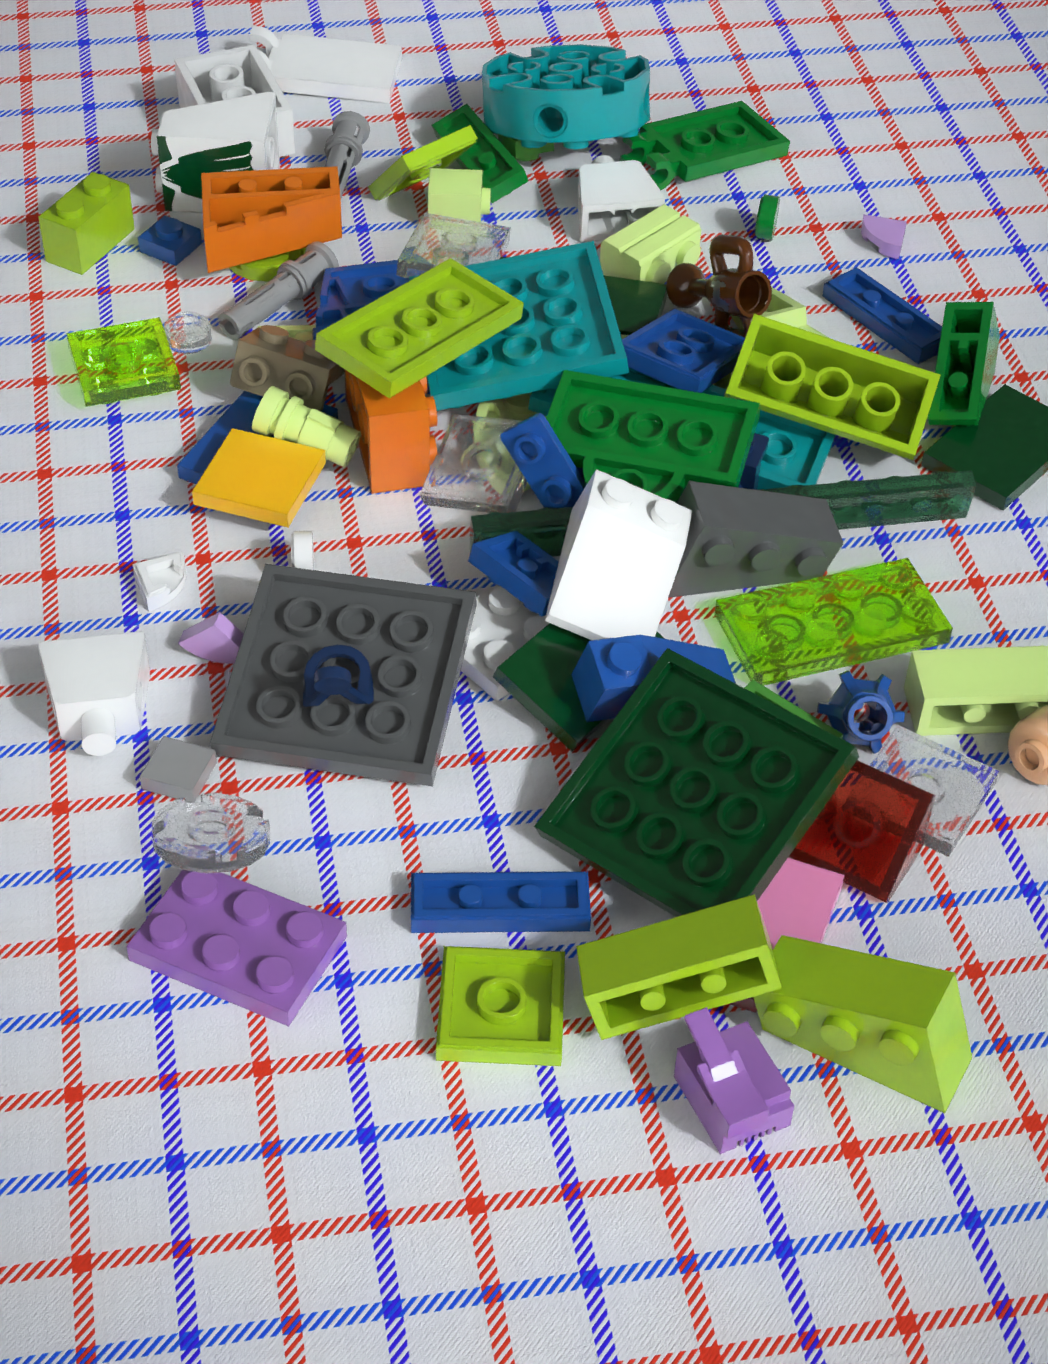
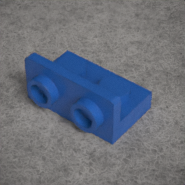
M518 531L473 543L468 562L483 572L492 583L503 587L523 602V605L528 610L537 613L541 617L545 616L559 561Z

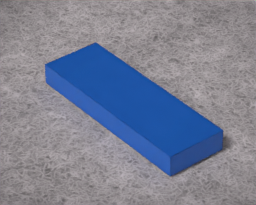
M856 267L824 283L822 296L915 363L920 364L938 354L942 326Z
M588 871L411 873V933L590 931L591 909Z

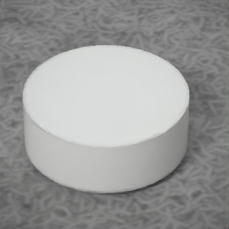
M294 531V534H291L292 567L314 570L312 531Z

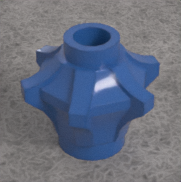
M848 670L840 673L841 685L828 702H818L817 713L827 715L831 727L843 734V740L850 744L869 746L873 754L882 751L881 739L887 734L893 723L904 722L905 717L904 711L895 709L888 689L892 680L883 674L876 681L854 679ZM865 703V714L859 719H854L855 711L862 709Z

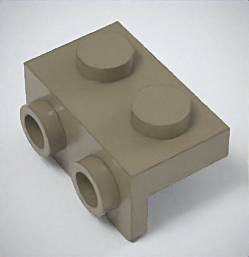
M263 325L238 340L230 384L235 388L260 396H264L271 386H275L288 392L289 399L297 396L303 399L304 406L322 411L328 386L344 374V368L316 351V340L303 342L289 337V332L283 328Z

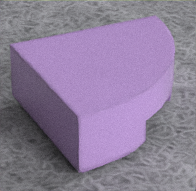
M863 214L861 234L866 242L870 240L879 247L878 252L880 254L899 259L907 221Z
M218 612L184 630L178 644L200 658L218 663L234 664L244 633L221 612Z

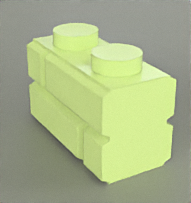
M663 204L601 242L600 264L603 275L664 284L675 266L681 263L695 265L701 253V229L699 223L685 215L680 217L678 211Z

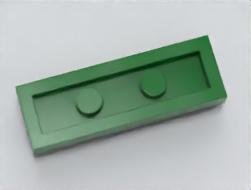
M468 104L432 124L438 139L471 125L478 139L456 161L463 169L483 170L482 188H491V203L510 194L528 182L524 168Z

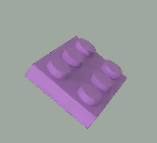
M189 860L128 943L127 952L131 962L289 1027L345 941L347 925L343 920Z

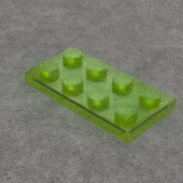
M908 558L716 600L714 614L750 681L755 680L763 686L912 652V650L946 644L950 642L953 627Z

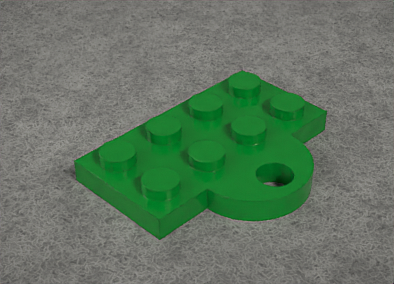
M564 370L546 419L575 466L583 468L585 487L597 469L662 498L676 502L689 481L731 487L739 486L759 421L760 403Z

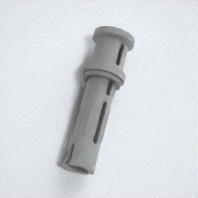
M352 111L342 112L335 117L332 125L333 135L327 139L324 149L327 157L325 167H338L340 198H342L351 168L361 161L363 154L362 144L366 142L370 133V126L365 117ZM358 127L359 129L357 135H354L356 128Z
M315 241L309 244L305 249V254L295 261L287 260L282 263L277 271V275L272 280L246 296L235 306L221 313L218 319L221 320L219 326L230 339L238 340L251 328L261 323L289 301L307 298L312 293L313 287L323 280L326 268L339 267L335 254L322 242Z

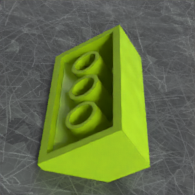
M754 314L724 397L758 402L762 411L913 460L941 375Z

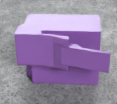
M707 1007L685 1015L684 1020L695 1042L677 1048L674 1078L719 1153L722 1154L735 1149L737 1143L739 1146H742L744 1140L746 1143H749L751 1137L753 1140H757L758 1134L760 1137H764L765 1131L769 1135L772 1133V1128L776 1132L790 1126L795 1106L790 1099L791 1089L748 1021L719 1032Z

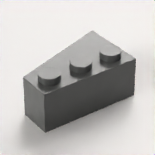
M689 481L677 504L692 510L686 547L668 598L821 579L843 545V540L827 500Z

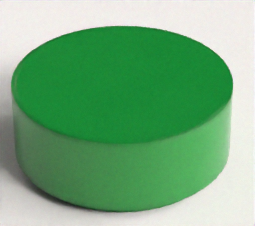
M764 194L761 197L755 227L757 239L773 240L780 205L779 196Z

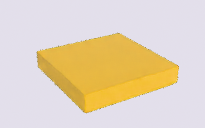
M232 428L193 489V504L289 528L326 464L325 450Z

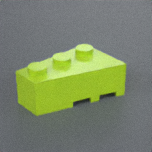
M781 935L773 949V954L782 989L753 997L762 1030L940 1112L946 1113L972 1060L956 973Z

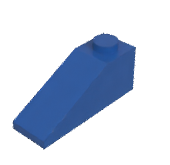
M641 634L588 641L571 674L586 721L614 719L667 648L736 684L724 649Z

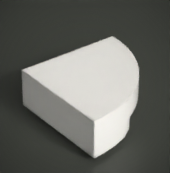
M183 551L132 564L135 581L148 611L158 609L172 601L185 584L186 566Z

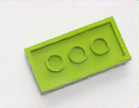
M450 258L316 333L315 350L386 397L391 398L522 318L524 303Z

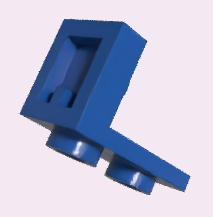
M537 413L506 429L500 435V439L550 519L554 520L571 512L585 489L583 468L575 466L542 413Z

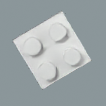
M495 585L476 597L477 606L461 672L494 700L499 701L510 693L493 678L497 667L546 627L549 622L545 621L546 615L541 617L537 613L531 612L523 605V602L503 587Z

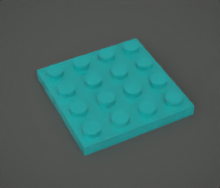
M594 241L465 266L524 303L522 318L427 375L430 396L434 397L436 409L439 411L495 399H506L515 395L546 389H557L564 370L604 377L629 373L626 352ZM419 275L409 277V281L418 277Z

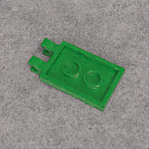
M738 101L644 124L640 127L637 136L622 139L633 150L628 154L621 155L619 161L636 160L641 162L642 165L645 163L649 164L656 171L650 176L659 189L662 190L676 176L687 182L787 156L790 140L743 101Z

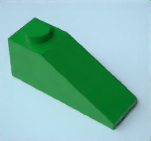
M946 302L935 373L941 376L928 414L929 425H978L995 374L1000 339L994 302Z

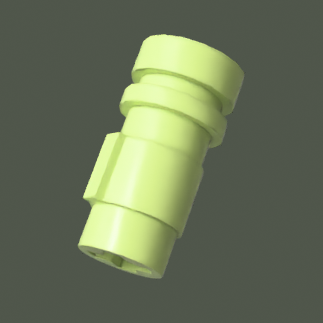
M271 386L259 403L254 415L252 430L264 436L271 437L274 435V438L323 449L325 450L326 461L329 460L345 468L357 449L361 432L322 411L304 406L303 399L297 396L289 399L288 392Z

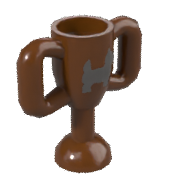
M721 234L712 239L709 248L713 276L705 279L699 267L691 263H681L670 272L666 290L668 298L678 308H691L697 305L703 297L707 298L715 308L714 325L745 338L753 315H762L770 304L772 296L771 283L764 273L753 270V250L751 243L743 236ZM724 254L739 256L737 269L727 268ZM729 316H739L744 330L730 328L728 325Z

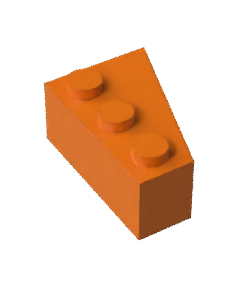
M337 166L201 173L203 230L208 273L306 248L315 241L325 243L342 238L341 198Z

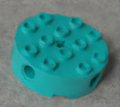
M583 44L531 48V56L522 57L511 52L496 56L483 64L484 124L494 134L521 140V146L526 148H539L547 143L563 142L564 148L583 149L589 146V141L637 136L639 134L638 129L650 120L649 60L641 55L626 58V50Z

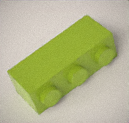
M755 894L576 946L583 996L601 1040L678 1019L706 1007L709 1010L782 989L770 938Z

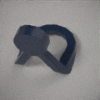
M338 644L324 647L313 654L307 662L304 672V707L319 706L330 695L339 694L355 704L372 703L374 701L373 679L366 657L359 650L351 646ZM335 657L348 658L360 670L357 690L351 686V673L349 670L339 666L318 668L328 659Z

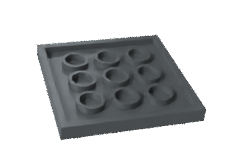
M265 564L210 741L211 749H214L218 756L433 787L477 606L476 592ZM338 644L351 646L359 650L366 657L373 679L374 701L372 703L355 704L339 694L330 695L319 706H303L304 672L306 664L313 654L324 647ZM331 658L322 663L318 668L339 666L349 670L351 673V686L357 690L360 670L348 658Z

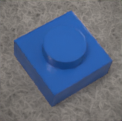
M164 215L138 237L139 250L143 254L177 266L202 244L201 229Z

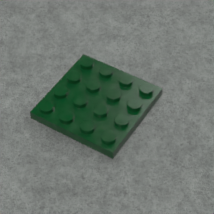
M667 648L534 827L541 837L675 917L754 894L758 901L858 760L859 754L856 746Z

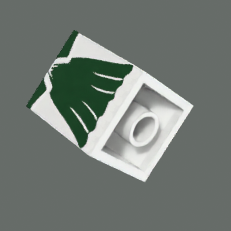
M263 92L163 112L159 129L152 130L151 151L153 156H159L160 166L156 169L155 185L157 193H163L165 211L203 213L201 173L280 169L275 92Z

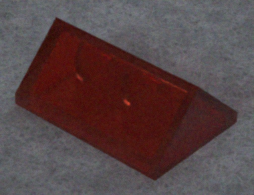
M857 760L789 857L803 863L843 874V883L887 903L923 848L936 795Z

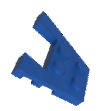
M414 258L326 268L320 292V308H317L316 328H313L312 332L313 340H316V333L409 282V277L421 275L430 270V268Z

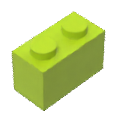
M91 172L38 216L46 262L80 275L88 271L135 229L129 184L95 172Z

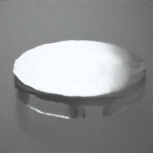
M207 793L201 795V802L186 804V797L178 798L158 810L152 821V842L154 852L163 861L182 870L200 873L231 872L250 866L265 855L270 844V824L268 819L267 821L263 819V810L251 801L235 795Z

